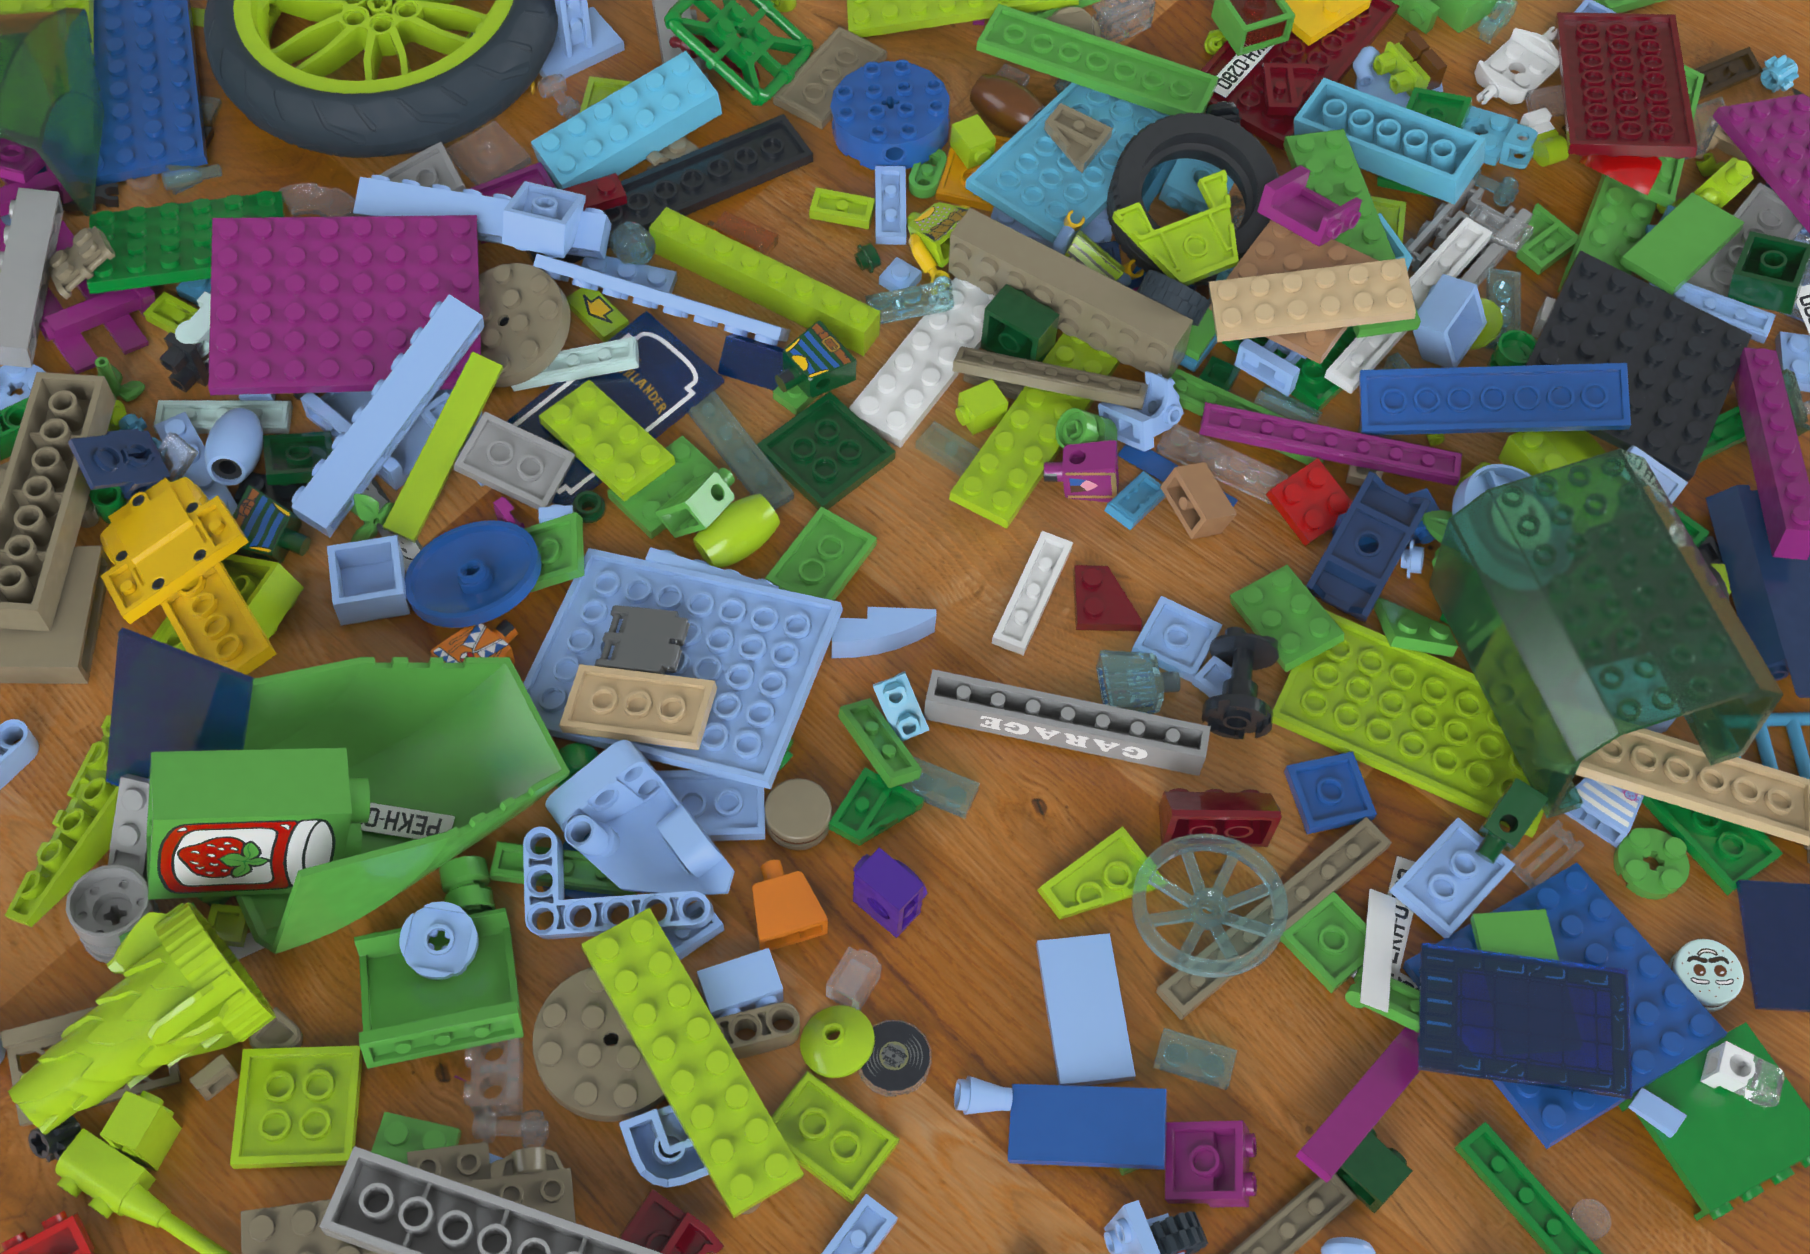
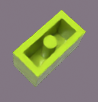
M125 1091L100 1136L113 1148L134 1162L158 1171L182 1128L172 1118L174 1112L162 1106L164 1101L161 1098L146 1091H142L140 1096Z

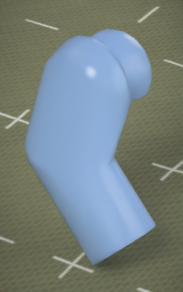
M1373 46L1361 49L1353 62V69L1361 86H1368L1374 81L1369 67L1373 65L1375 57L1380 55V52Z

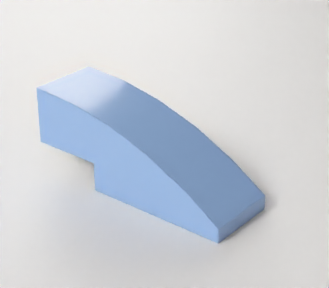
M868 607L867 619L839 618L832 636L831 658H856L877 655L917 642L935 632L936 609Z

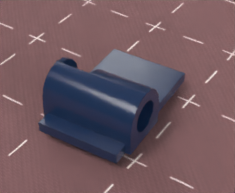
M137 428L109 431L106 435L73 438L68 441L91 490L119 486L125 499L130 500L136 493L145 492L165 477L167 479L171 477L148 430L139 431Z

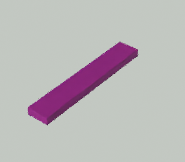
M1405 1027L1297 1153L1296 1157L1326 1183H1328L1423 1068L1419 1066L1418 1032Z

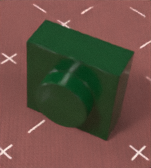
M1212 356L1199 378L1230 392L1239 377L1241 369Z

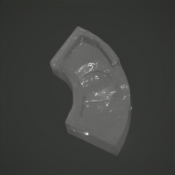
M300 183L279 189V191H282L283 200L293 217L303 214H315L322 217H356L353 214L355 199L336 187L330 189L317 186V183Z

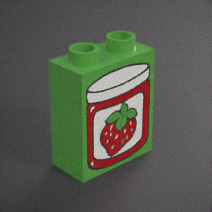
M347 748L151 752L146 830L148 900L291 893L298 870L361 854V823H368L370 815L368 778H349Z

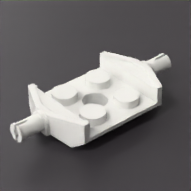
M1550 27L1546 33L1540 35L1515 28L1510 39L1485 62L1482 60L1478 62L1474 74L1477 83L1485 89L1477 95V101L1479 103L1482 101L1481 104L1484 105L1492 97H1499L1510 105L1522 103L1560 66L1558 50L1552 43L1557 38V29L1554 31L1555 27ZM1510 70H1515L1520 73L1514 74Z

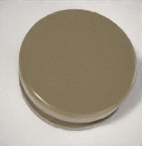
M789 779L778 784L769 793L765 802V825L770 837L780 846L791 850H805L816 846L829 832L828 825L832 813L830 798L820 785L807 779Z

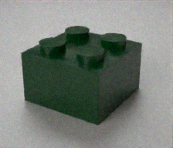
M1750 231L1732 275L1728 298L1751 306L1791 315L1808 272L1810 244Z
M1006 284L985 308L980 347L988 352L1043 362L1055 345L1060 314L1051 307L1030 298L1023 291L1016 290Z

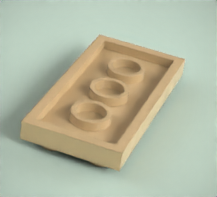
M579 664L559 726L563 733L699 750L717 686L713 680Z

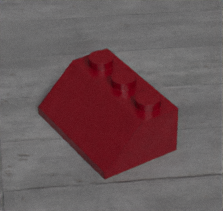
M1176 788L1169 792L1164 791L1159 804L1161 846L1268 847L1282 818L1281 810L1271 793H1260L1254 789L1243 790L1239 793L1224 792L1221 789L1189 792L1187 789Z

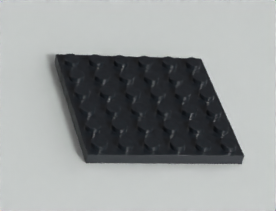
M1580 250L1525 366L1627 363L1631 417L1630 428L1625 430L1584 431L1626 452L1634 445L1686 482H1689L1696 472L1739 368L1742 351L1744 348H1747L1752 335Z

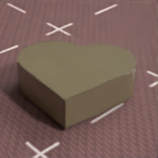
M277 1007L273 1009L276 1018L249 1037V1042L253 1049L300 1047L303 1042V1034L298 1026Z

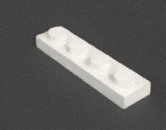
M1045 531L1041 532L993 635L992 644L1024 656L1069 557L1073 542Z

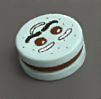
M1710 939L1692 940L1681 947L1668 962V966L1709 1013L1725 1007L1742 989L1744 974L1740 961L1728 947Z

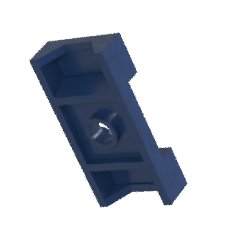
M1369 471L1308 581L1306 588L1315 598L1366 623L1431 501L1426 498L1410 497L1386 485L1377 474ZM1364 537H1370L1377 542L1378 548L1373 553H1365L1359 548L1358 542Z

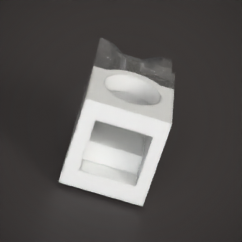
M1726 1041L1708 1051L1700 1082L1713 1088L1721 1086L1740 1096L1743 1095L1752 1103L1774 1107L1779 1104L1785 1073L1777 1066Z

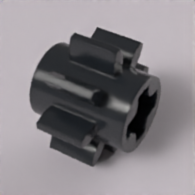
M71 1116L46 1135L42 1134L38 1127L31 1130L28 1141L32 1152L39 1158H46L47 1162L55 1159L59 1160L63 1152L81 1131L80 1124L74 1116Z

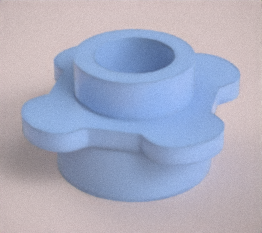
M1413 539L1410 541V548L1405 549L1401 556V568L1407 569V579L1411 578V573L1421 574L1423 568L1424 547L1414 546L1415 540Z

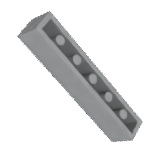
M18 187L16 200H11L9 206V216L12 219L11 224L6 225L4 228L5 251H0V365L32 368L40 331L39 323L42 321L51 276L48 268L51 266L49 260L56 251L63 208L60 194L57 191Z

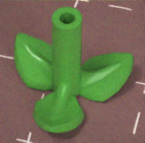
M99 357L95 360L98 376H105L116 400V397L120 396L124 401L129 402L137 398L144 391L145 384L140 381H130L121 385L123 380L122 374L109 363L106 357Z
M355 493L353 496L354 506L350 511L363 520L364 525L356 530L351 542L374 538L378 533L377 524L384 525L395 504L388 502L379 510V502L374 498Z

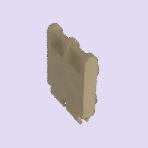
M96 226L92 229L89 227L88 229L80 230L74 236V245L71 248L67 247L64 250L57 251L49 260L51 266L48 268V271L57 291L65 299L72 296L71 291L85 278L88 280L94 276L93 271L107 258L111 260L116 256L106 235Z

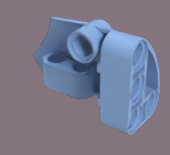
M620 740L609 746L547 798L545 806L564 832L566 841L584 855L621 890L651 894L680 891H699L704 895L729 893L735 871L691 812L683 804L679 803L648 759L630 741ZM591 832L587 840L583 841L584 837Z

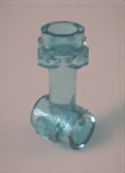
M1478 170L1473 177V180L1476 181L1474 186L1494 193L1493 200L1499 206L1505 207L1510 202H1514L1519 192V183L1516 179L1505 177L1500 183L1481 175L1482 170Z

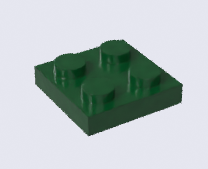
M331 431L263 435L267 486L309 483L314 477L312 476V471L321 459L326 460L333 451Z

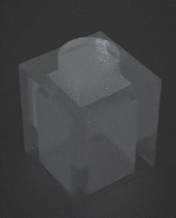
M848 947L826 983V997L840 1005L850 1006L861 1011L881 977L882 964L878 963V959L872 953L863 949L857 951Z

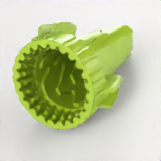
M190 902L179 904L167 914L149 912L138 921L119 945L114 957L107 963L111 972L123 974L126 978L95 999L98 1006L67 1027L61 1034L62 1039L37 1059L39 1062L23 1074L20 1080L8 1091L13 1102L18 1104L22 1112L40 1129L42 1134H48L76 1112L99 1104L125 1084L131 1089L162 1065H167L170 1068L183 1058L227 1048L238 1042H243L276 1018L269 1002L239 959L207 919Z

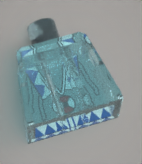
M1101 650L1099 653L1096 671L1104 705L1155 714L1161 709L1164 693L1180 691L1178 671L1160 672L1157 657L1153 653Z

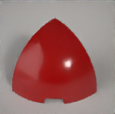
M1608 155L1582 156L1578 162L1647 196L1662 166V161L1658 159L1659 157L1655 156L1643 158L1640 156L1611 157Z

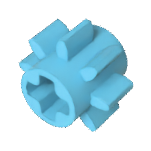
M1783 55L1780 58L1773 56L1764 62L1766 67L1762 69L1761 82L1765 88L1772 90L1774 93L1779 89L1784 92L1794 86L1793 80L1799 77L1797 74L1798 67L1794 60Z

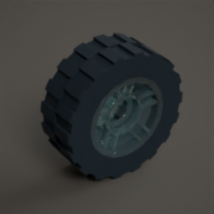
M1148 270L1137 290L1138 293L1192 319V325L1199 326L1211 304L1209 300L1195 290L1153 270Z

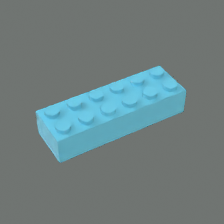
M684 51L531 141L538 162H541L557 189H564L614 173L618 176L645 160L651 152L662 150L721 115L722 109L719 95L687 51Z
M1323 78L1294 118V135L1344 129L1359 168L1454 205L1484 163L1485 137Z

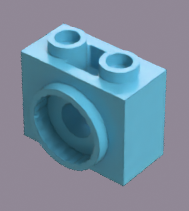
M1178 159L1158 199L1165 202L1169 207L1179 209L1191 216L1208 210L1209 208L1197 183L1199 179L1222 170L1201 160ZM1227 175L1228 181L1226 184L1229 194L1234 181Z

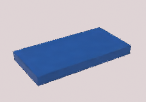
M1012 1084L1013 1098L1008 1144L1009 1163L1165 1170L1166 1089Z

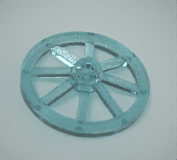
M1191 834L1163 844L1144 861L1138 871L1133 887L1132 913L1142 939L1160 959L1176 969L1189 974L1220 978L1247 972L1260 965L1273 953L1286 927L1288 900L1278 873L1256 850L1240 841L1221 835ZM1211 851L1228 855L1213 888H1205L1193 852ZM1181 855L1194 895L1192 896L1155 872L1170 859ZM1238 860L1250 867L1263 881V884L1226 898L1223 895ZM1148 884L1188 909L1148 914L1146 905V889ZM1270 895L1273 905L1272 925H1268L1229 913L1228 911ZM1202 909H1206L1207 911H1210L1212 914H1207L1203 912ZM1185 922L1194 923L1180 950L1168 943L1155 928L1157 926ZM1221 924L1265 938L1251 951L1239 956ZM1204 930H1210L1225 959L1209 960L1191 956Z

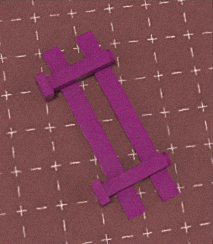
M58 157L46 161L47 171L34 175L26 184L1 178L5 186L0 187V217L9 214L10 201L16 200L18 187L57 191L64 204L76 200L74 180ZM1 218L0 251H5L4 228L6 225ZM63 220L61 221L55 253L67 247L71 248L74 245V236ZM85 278L77 285V288L86 301L63 309L48 287L42 321L39 323V327L44 338L47 341L52 340L75 374H80L96 367L95 360L98 357L88 345L81 332L101 324L105 326L124 355L149 345L148 340L129 313L139 310L143 317H145L143 313L155 301V293L150 286L90 294L87 278Z

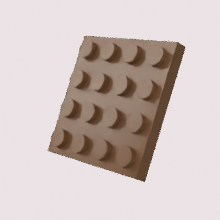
M1270 220L1225 280L1375 262L1378 260L1333 239L1319 247ZM1347 327L1265 337L1321 364Z

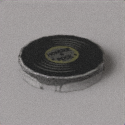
M885 1020L873 1025L875 1034L873 1052L868 1061L858 1070L862 1081L872 1091L886 1097H896L905 1093L907 1095L916 1091L926 1081L931 1068V1047L926 1036L915 1025L902 1020Z

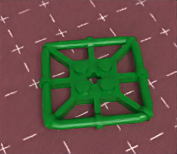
M678 0L664 17L666 28L670 29L706 62L705 66L710 71L714 69L740 94L747 98L752 105L762 106L784 84H789L794 79L797 70L809 59L811 52L814 50L812 40L808 39L774 7L775 3L771 0H750L759 9L753 16L744 7L739 5L736 0H723L724 8L722 10L710 0ZM694 4L710 21L707 23L682 18L681 15ZM767 16L791 39L773 36L759 22ZM693 34L706 37L719 50L713 53ZM772 49L796 55L787 65H781L767 51ZM725 56L742 70L744 80L722 61ZM756 62L774 77L764 89L760 88L754 67Z

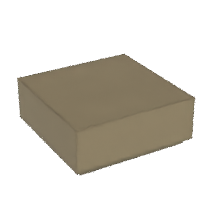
M221 1054L189 1080L207 1101L237 1079L239 1074L224 1055Z

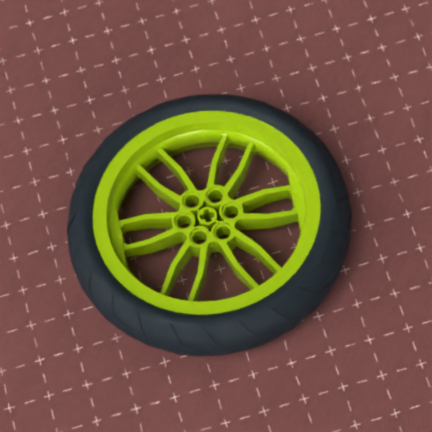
M208 0L204 13V36L208 59L219 85L239 110L260 129L291 145L294 144L299 148L331 156L350 158L386 157L420 152L439 142H442L444 145L474 131L503 113L518 100L538 76L555 42L558 30V15L555 0H496L488 14L449 4L455 0ZM282 12L318 22L305 28L278 47L271 49L270 39L272 31ZM445 30L474 32V35L466 38ZM410 42H415L448 56L412 72L404 46ZM365 50L363 59L364 81L337 80L324 77L336 71L361 51ZM315 53L310 58H308L296 67L290 65ZM397 55L402 75L377 79L382 57Z

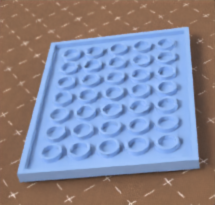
M588 548L584 556L585 576L573 579L523 683L550 735L607 749L615 742L620 741L617 739L562 732L559 724L579 664L594 666L596 660L601 658L605 645L602 639L604 633L609 632L613 619L611 615L613 606L677 611L679 617L688 619L690 626L683 646H680L682 654L676 673L665 672L664 675L713 680L717 686L699 750L630 742L649 760L771 789L843 611L841 602ZM623 619L619 620L616 633H619ZM613 645L611 646L608 660H611L612 653L615 647Z

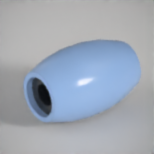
M244 408L231 409L215 422L209 432L205 444V463L210 477L222 485L232 486L241 483L253 472L260 460L263 450V430L259 418L252 411Z

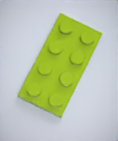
M590 380L539 415L540 424L570 452L574 453L585 466L624 502L675 465L674 456Z

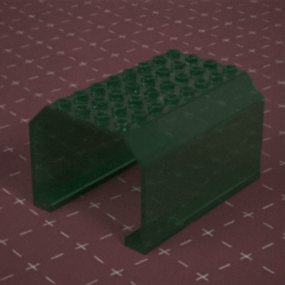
M1617 449L1487 489L1449 518L1429 587L1530 786L1549 798L1542 808L1547 819L1581 807L1583 801L1572 781L1581 761L1624 734L1684 716L1711 765L1745 754L1783 696V693L1644 457L1623 449Z

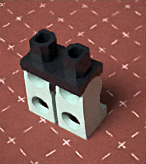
M206 291L197 299L200 309L190 320L178 325L175 334L170 332L164 338L168 350L159 358L161 364L172 372L168 377L171 384L184 392H187L196 382L206 387L209 381L211 294Z

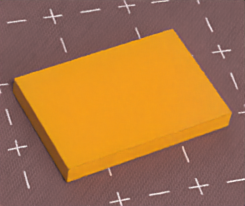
M994 135L996 138L994 154L1011 138ZM950 146L947 163L936 190L935 199L991 212L994 208L993 205L965 188L966 179L981 165L967 169Z

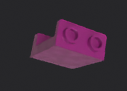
M1300 165L1265 184L1257 212L1320 247L1356 226L1361 216L1359 209L1362 200L1355 197L1339 206L1308 189L1306 184L1311 171Z

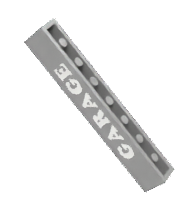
M934 669L932 670L924 709L926 720L1196 776L1200 775L1206 759L1211 726Z

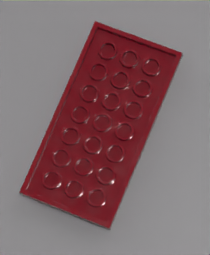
M1371 0L1370 7L1310 46L1291 31L1289 40L1274 45L1226 98L1214 92L1207 107L1210 104H1217V102H1234L1239 109L1241 127L1284 150L1285 137L1294 135L1295 116L1266 114L1261 74L1263 63L1319 64L1320 68L1317 77L1299 109L1300 111L1323 78L1337 83L1341 82L1353 67V62L1361 49L1370 46L1395 17L1399 5L1389 0ZM1228 41L1201 69L1202 72L1217 76L1233 59L1236 53Z
M1557 12L1555 23L1568 154L1579 156L1695 158L1698 147L1676 15Z

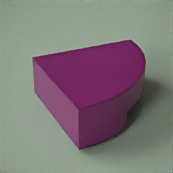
M502 496L493 502L497 521H505L518 525L523 529L525 528L523 522L519 523L511 514L514 507L506 497Z

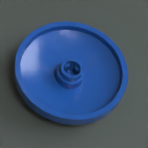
M496 520L465 524L438 536L415 556L405 575L406 597L413 611L422 620L430 624L448 628H461L482 624L510 611L531 592L540 575L541 556L533 537L518 525Z

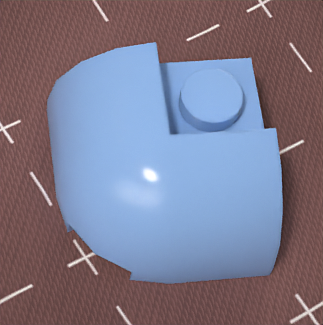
M670 1105L658 1110L648 1111L619 1123L635 1168L643 1178L653 1185L667 1188L675 1187L709 1175Z

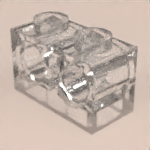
M523 1037L465 1049V1063L467 1068L471 1067V1081H467L464 1084L465 1105H470L475 1118L522 1115ZM493 1048L504 1050L501 1057L497 1060L489 1061L484 1059L487 1052ZM494 1085L503 1087L502 1092L496 1098L487 1099L483 1097L489 1087Z

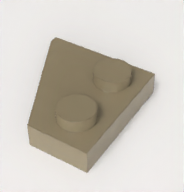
M1060 103L1045 121L1044 130L1078 171L1083 173L1111 138L1113 128Z

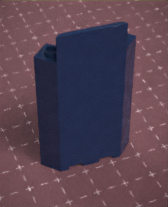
M1735 485L1705 498L1722 561L1725 564L1731 594L1752 670L1766 681L1781 680L1790 673L1796 695L1799 698H1810V555L1807 560L1772 557L1758 490H1751L1749 485Z

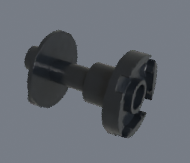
M1229 627L1225 630V635L1218 636L1212 640L1209 651L1211 657L1215 655L1232 668L1231 678L1224 681L1222 695L1213 696L1204 702L1201 720L1202 723L1208 722V726H1211L1210 732L1225 738L1244 739V733L1254 732L1255 738H1259L1271 731L1273 711L1267 703L1257 698L1258 685L1252 681L1253 670L1270 667L1277 662L1279 658L1278 641L1270 636L1262 637L1246 633L1240 627Z

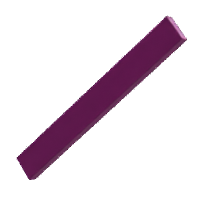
M1205 402L1199 435L1457 486L1460 480L1462 453Z

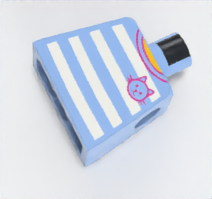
M1585 777L1570 791L1558 809L1617 848L1631 830L1644 795Z

